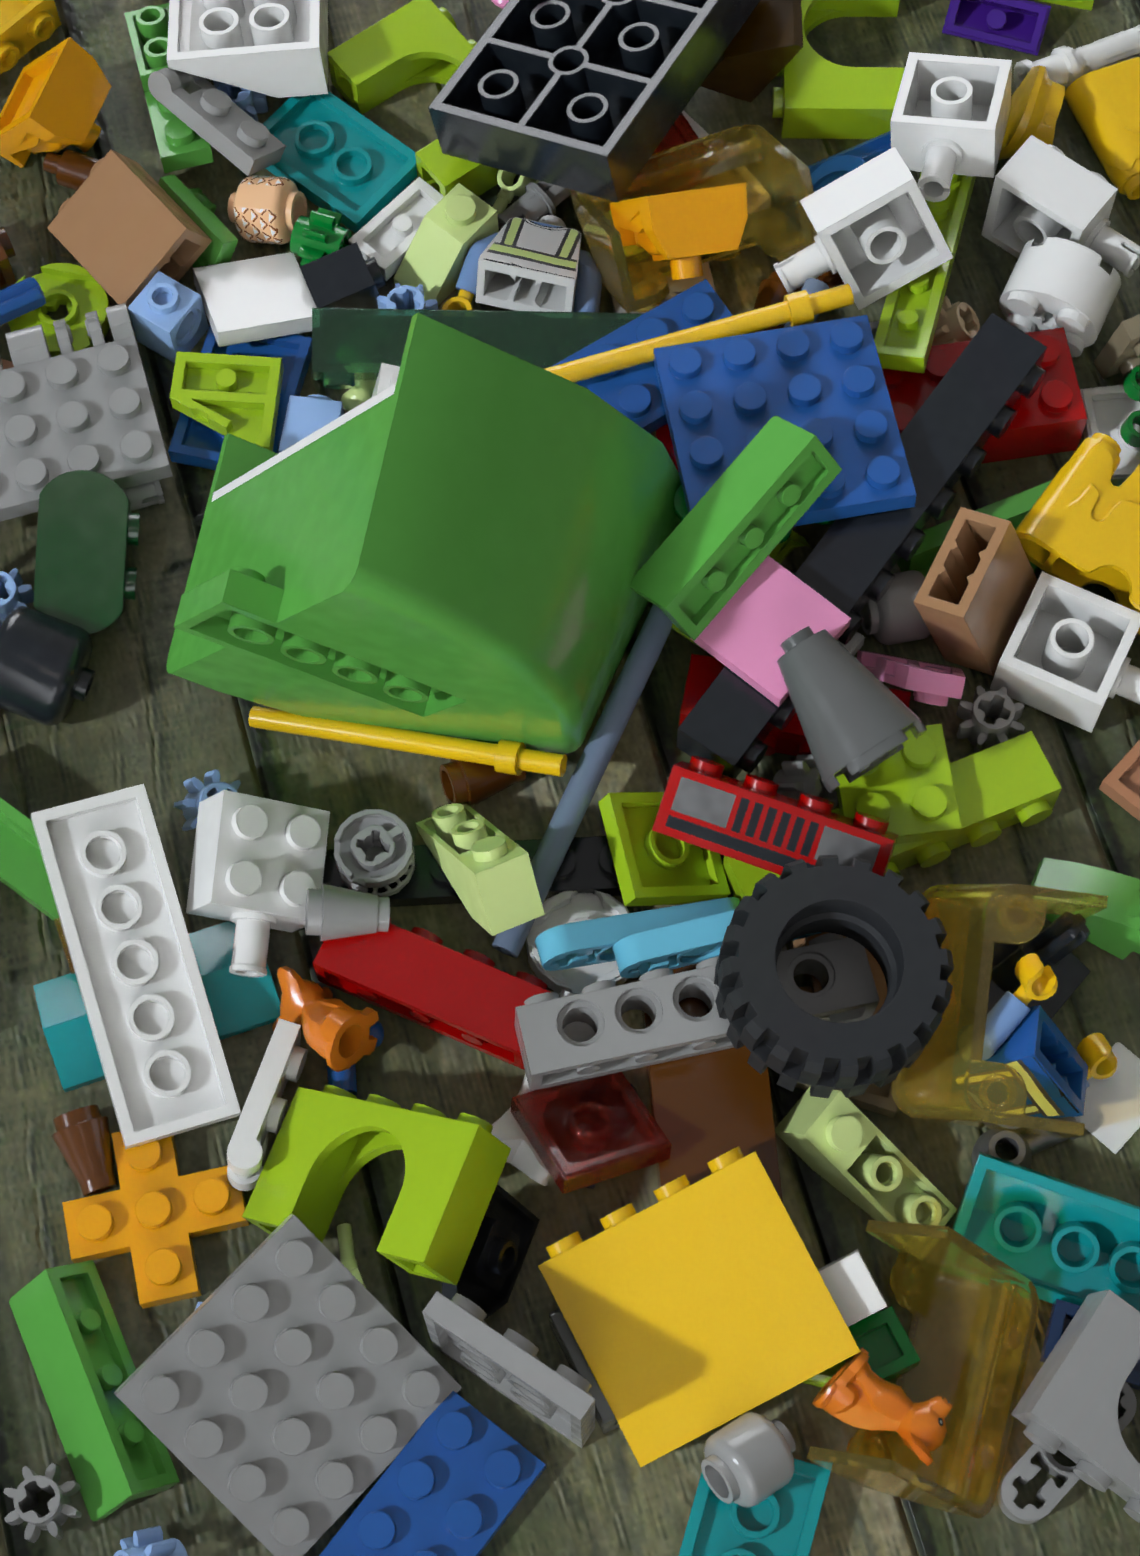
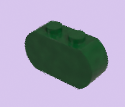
M89 470L66 472L51 480L39 494L33 605L37 611L79 626L89 634L99 632L111 626L125 611V599H136L137 567H127L128 545H139L140 513L130 512L131 502L127 494L107 476Z

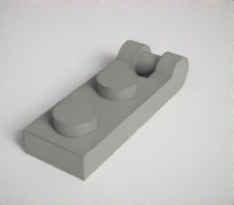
M166 67L150 74L148 87L153 97L247 176L280 162L286 146L273 136L266 126L255 121L237 106L226 93L218 90L205 78Z

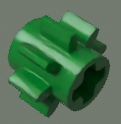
M319 207L317 211H311L310 218L303 215L299 216L292 230L290 251L302 257L300 266L349 245L348 240L352 237V232L339 226L342 214Z

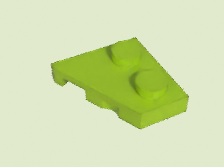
M177 351L170 392L172 407L224 436L229 433L273 451L284 372L282 358Z

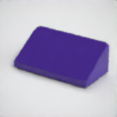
M950 0L942 34L1038 56L1051 6L1028 0Z

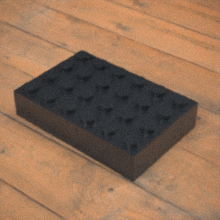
M509 0L428 107L442 153L618 203L760 0Z

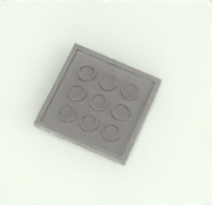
M290 1214L118 1387L114 1394L274 1556H303L398 1456L432 1412L452 1391L457 1393L462 1387L294 1214Z

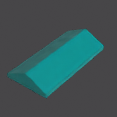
M231 921L189 933L220 1040L273 1023L280 1016V1000L268 963L266 964L267 975L264 977H245L229 972L236 924ZM75 972L33 985L42 1029L65 1093L104 1080V1072Z
M979 1152L961 1199L942 1265L1052 1304L1056 1299L1081 1306L1088 1294L1110 1289L1140 1312V1207Z

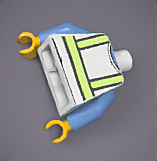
M546 215L541 217L538 222L518 217L511 218L499 233L496 232L473 243L468 249L455 286L459 290L458 296L452 297L444 303L442 307L443 319L445 324L450 327L454 316L464 313L466 315L463 318L462 327L475 328L477 321L471 303L473 297L476 296V303L571 323L572 318L576 317L578 318L577 325L573 326L572 329H575L577 340H587L583 329H592L595 335L593 342L599 339V334L596 328L593 327V320L599 319L603 282L602 274L591 254L580 249L581 233L575 229L566 228L565 223L559 217ZM567 348L569 354L572 355L571 348Z

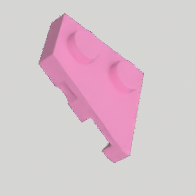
M862 650L857 652L856 659L876 678L903 689L913 690L915 701L937 706H947L949 697L962 699L966 679L962 669Z

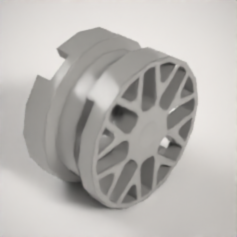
M365 809L352 814L339 826L334 837L333 854L341 880L349 889L368 893V888H373L372 893L369 894L378 895V897H388L398 893L409 883L415 870L413 839L407 824L396 814L383 809ZM402 875H407V877L401 882L399 878ZM396 882L398 886L391 889L389 884ZM381 887H384L387 890L383 893H377L378 889Z

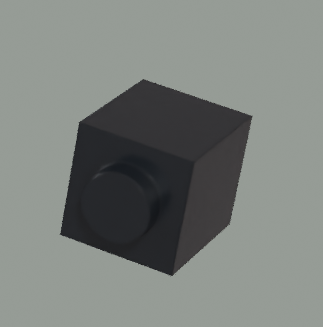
M357 242L300 266L328 332L379 311L377 302L379 292L377 289L387 285L375 257L364 260Z

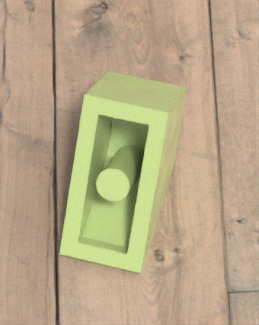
M458 183L424 216L393 278L394 284L400 283L401 285L413 287L421 284L424 289L425 301L437 299L439 306L456 289L455 286L464 260L472 244L496 232L499 233L497 210Z

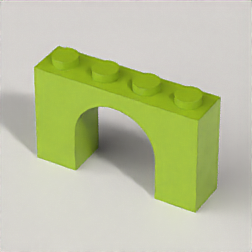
M412 0L327 52L331 81L348 103L363 115L410 86L422 83L446 85L477 42L473 39L467 41L458 31L453 17L446 8H438L431 0ZM438 139L415 152L417 177L422 178L444 197L458 183L476 196H480L498 184L497 173L499 169L443 154Z
M801 0L803 48L778 73L777 77H781V87H773L772 118H781V138L872 139L891 131L890 121L905 68L848 67L838 65L820 56L810 46L806 36L819 24L834 18L897 17L900 0Z
M325 1085L323 1091L298 1087L242 1217L268 1234H271L290 1214H294L323 1243L342 1195L354 1175L373 1158L389 1151L403 1150L405 1158L403 1186L376 1251L410 1274L457 1285L511 1148L491 1134L493 1126L489 1122L471 1114L460 1113L457 1120L447 1118L442 1112L424 1104L414 1103L411 1110L401 1108L394 1101L376 1094H369L366 1101L360 1100L352 1093L333 1085Z

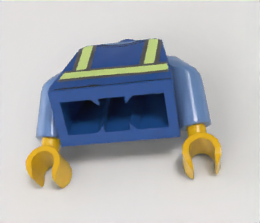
M1027 954L1017 962L1015 967V975L1021 983L1020 987L1013 994L1007 991L984 1018L978 1023L967 1026L962 1030L959 1037L957 1061L940 1063L938 1065L937 1084L939 1090L945 1097L968 1094L988 1118L996 1121L1083 1116L1086 1089L1090 1086L1087 1080L1091 1077L1099 1080L1111 1077L1117 1069V1058L1102 1033H1093L1085 1037L1079 1043L1076 1051L1040 1005L1027 1007L1032 999L1042 1001L1052 997L1058 987L1057 977L1049 965L1044 967L1037 954Z

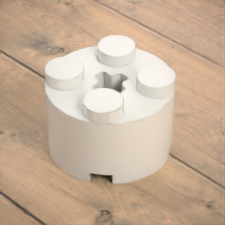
M1046 237L1043 245L1034 246L1033 239L1024 245L999 299V306L1007 318L1006 321L1024 333L1064 327L1071 357H1078L1082 354L1085 347L1091 346L1097 340L1120 289V275L1114 267L1109 275L1099 266L1103 257L1084 245L1063 238Z

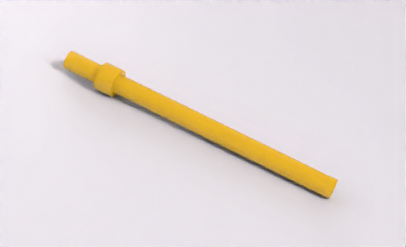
M848 283L808 294L806 290L784 295L783 302L545 368V370L576 383L654 361V348L749 334L785 323H790L791 327L813 322L814 315L853 305L854 298Z
M253 706L248 718L249 726L253 728L494 766L496 772L519 776L523 771L563 777L567 768V756L565 754L527 749L523 742L501 739L498 744L391 727L305 717L260 706Z

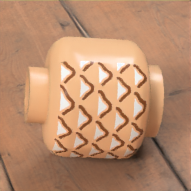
M252 175L244 178L239 184L237 191L230 195L227 207L228 217L232 223H235L239 235L244 240L251 243L282 245L290 242L293 227L299 216L307 217V201L304 193L299 191L296 184L286 177Z

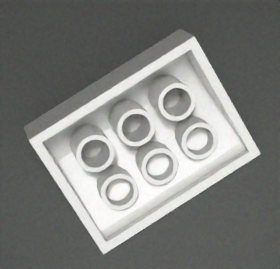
M169 0L168 68L276 98L328 94V0Z

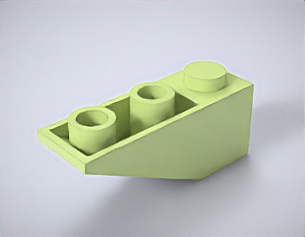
M452 803L441 806L432 812V817L416 823L419 834L468 913L491 936L545 915L528 852L467 803L463 805Z
M809 1087L775 1128V1133L813 1171L915 1252L923 1254L958 1209L845 1097L841 1090H833L829 1098L811 1097V1087Z

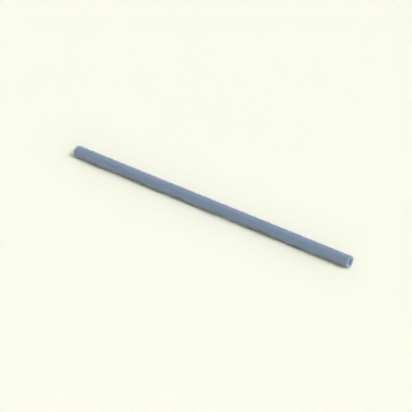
M808 278L802 290H806L808 294L829 289V286L821 280ZM819 314L814 315L813 322H809L806 324L816 323ZM786 323L784 328L791 327L790 323ZM654 604L648 613L531 861L542 904L671 632L672 621ZM535 919L497 934L492 947L508 956L517 958Z

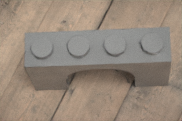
M1109 1289L1087 1295L1011 1415L1027 1426L1023 1433L1035 1445L1052 1454L1059 1450L1077 1465L1073 1471L1085 1483L1102 1492H1106L1109 1488L1127 1503L1123 1508L1124 1511L1140 1523V1463L1128 1450L1121 1435L1118 1422V1403L1121 1390L1140 1359V1312Z

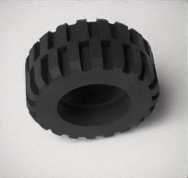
M819 855L815 866L812 868H807L806 862L803 859L785 864L779 878L775 874L769 873L755 884L752 896H744L734 911L730 925L727 926L715 966L714 984L719 986L715 1000L719 1018H728L730 1025L726 1035L734 1048L739 1049L745 1045L751 1052L747 1063L760 1074L767 1067L780 1074L776 1084L792 1092L797 1082L811 1086V1097L829 1098L833 1089H842L843 1094L847 1098L864 1094L872 1083L879 1088L887 1085L896 1079L903 1068L909 1069L918 1059L943 1020L942 1014L950 1002L953 986L947 980L954 970L952 951L941 949L947 933L940 918L935 917L928 920L925 912L930 903L921 892L916 890L911 895H908L900 888L904 878L888 869L884 877L871 872L872 861L854 857L851 866L839 865L837 855ZM817 932L835 933L853 939L864 946L881 967L887 985V995L884 1004L875 1015L857 1022L836 1023L812 1016L792 1001L779 980L776 968L778 956L782 948L797 937Z

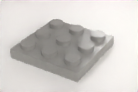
M436 1291L422 1311L433 1347L582 1448L595 1429V1398L588 1392L592 1385L580 1374L563 1364H560L556 1371L546 1366L536 1357L539 1349L516 1331L508 1328L503 1336L496 1332L484 1321L487 1314L468 1298L456 1293L452 1300H449Z

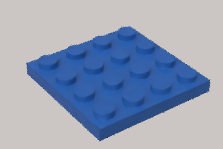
M867 315L653 349V362L688 513L773 416H779L816 435L842 468V471L794 526L915 507L917 494Z

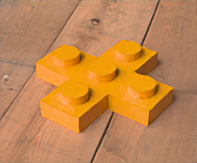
M121 1132L111 1133L120 1190L62 1202L71 1260L74 1263L131 1252L139 1304L143 1309L202 1296L192 1238L249 1226V1221L242 1217L246 1208L244 1192L233 1188L229 1183L227 1166L181 1176L174 1135L125 1149Z

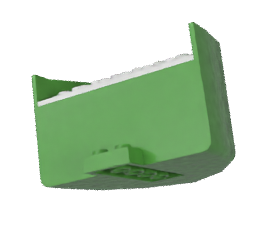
M418 312L412 316L397 382L279 454L229 433L224 436L185 592L181 596L174 623L175 631L167 658V672L224 694L305 717L391 727L498 744L501 739L523 742L527 749L558 754L575 752L585 740L648 603V600L635 593L630 587L633 577L681 522L674 510V495L681 485L679 472L660 440L589 389Z

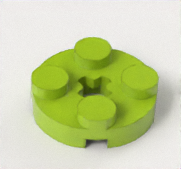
M50 263L41 266L42 273L32 277L39 283L46 303L33 311L9 321L8 324L11 332L42 324L51 357L59 356L61 351L53 321L56 320H52L46 314L48 311H57L59 305H66L68 315L63 319L70 326L74 340L72 343L74 351L94 347L92 339L88 336L84 322L86 320L85 313L97 311L105 338L110 328L105 309L110 307V303L105 290L84 267L79 265ZM24 275L16 283L26 279V276Z

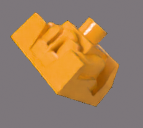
M68 37L23 67L0 113V156L20 168L25 166L31 153L34 155L41 152L58 153L71 144L86 152L94 145L101 133V127L94 122L112 86L96 60L71 37Z
M746 182L622 200L618 203H609L618 247L636 245L652 255L653 261L670 260L672 280L703 276L701 255L738 250L748 218Z

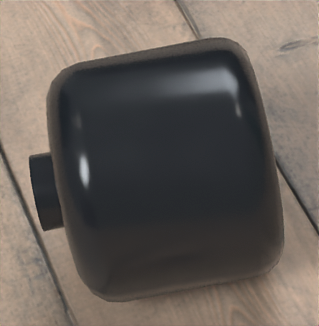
M19 606L9 612L0 627V708L43 725L53 726L59 724L69 713L75 699L85 701L94 680L95 671L88 668L93 648L89 633L79 626L29 607Z

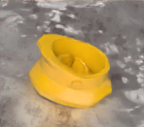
M1040 65L1032 67L1011 96V110L999 160L1011 158L1031 135L1046 144L1053 145L1056 121L1065 96V86L1050 80L1046 67Z

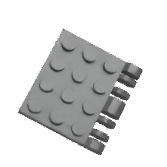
M126 303L105 308L114 339L113 342L109 343L105 342L97 311L85 313L86 320L84 322L88 336L92 339L94 347L78 351L73 349V336L70 326L66 324L65 319L53 321L61 355L55 357L50 355L42 324L5 333L14 367L4 369L0 356V522L38 512L40 492L51 480L66 472L74 470L98 472L113 480L122 489L173 476Z

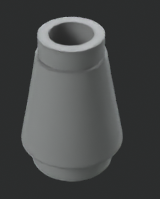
M322 883L321 889H307L305 909L306 935L319 936L320 941H327L376 932H388L390 920L389 897H378V895Z

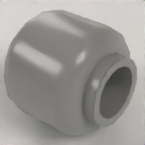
M916 570L893 573L895 578L881 600L876 603L869 599L859 613L864 617L861 624L866 635L873 634L875 639L884 645L927 638L930 632L914 604V600L925 577Z
M756 1412L742 1414L706 1440L704 1447L705 1459L701 1463L705 1481L713 1493L727 1504L734 1502L747 1508L758 1505L791 1481L795 1470L792 1455L796 1449L795 1441L787 1427L779 1420L773 1419L770 1421L765 1416Z

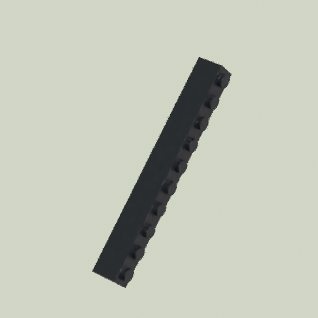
M994 313L989 316L900 434L917 494L915 507L835 520L794 574L851 618L850 626L837 640L844 645L853 638L862 624L864 617L859 613L868 600L871 599L878 603L889 589L895 578V575L890 571L900 557L909 561L914 556L926 536V533L921 531V529L932 516L939 520L946 513L957 492L952 490L959 478L964 476L970 479L977 471L987 454V451L982 449V447L991 435L1000 439L1009 428L1017 413L1012 408L1021 395L1028 399L1031 398L1046 375L1047 371L1041 368L1047 346ZM725 666L679 726L676 747L689 756L695 755L707 758L724 765L722 775L736 779L742 770L750 774L760 763L768 749V745L763 743V741L772 729L777 727L782 731L794 717L796 711L789 695L778 707Z

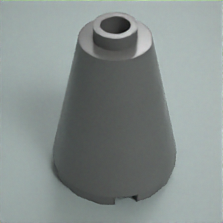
M808 626L789 637L780 645L785 654L777 660L820 777L829 793L839 790L840 784L836 778L844 774L849 783L902 750L904 748L902 743L908 740L905 735L908 730L912 732L916 739L927 730L921 719L826 629L814 634Z

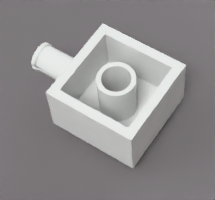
M909 52L890 121L891 148L895 146L910 171L922 172L917 185L925 200L931 202L945 200L950 194L953 174L994 178L1011 110L1012 60Z
M1031 135L995 176L982 236L1016 258H1019L1024 245L1028 241L1034 239V246L1044 244L1046 237H1058L1094 250L1103 257V261L1121 271L1128 278L1140 265V246L1109 227L1111 223L1109 216L1118 188L1111 185L1101 174L1089 171L1065 156L1058 147L1046 144Z
M894 146L800 200L818 234L813 237L815 243L780 263L773 264L788 294L794 293V290L803 286L808 278L816 279L830 270L833 274L838 272L844 284L848 283L850 285L854 303L858 310H861L952 259L953 256L914 177Z
M1042 571L999 660L990 689L999 691L1004 686L1007 688L1006 695L1010 698L1092 733L1108 697L1113 699L1115 694L1140 704V668L1129 664L1131 658L1127 657L1140 628V613Z
M223 790L199 802L186 913L231 921L236 924L232 962L229 967L230 973L245 977L266 976L270 929L292 933L305 928L307 889H321L323 883L330 811Z

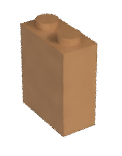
M112 149L104 158L94 164L88 178L75 194L60 206L57 216L47 227L117 304L126 303L127 308L158 271L179 282L212 242L211 238L138 162Z
M960 507L914 600L918 612L945 661L992 676L996 672L999 660L1038 581L1012 522Z

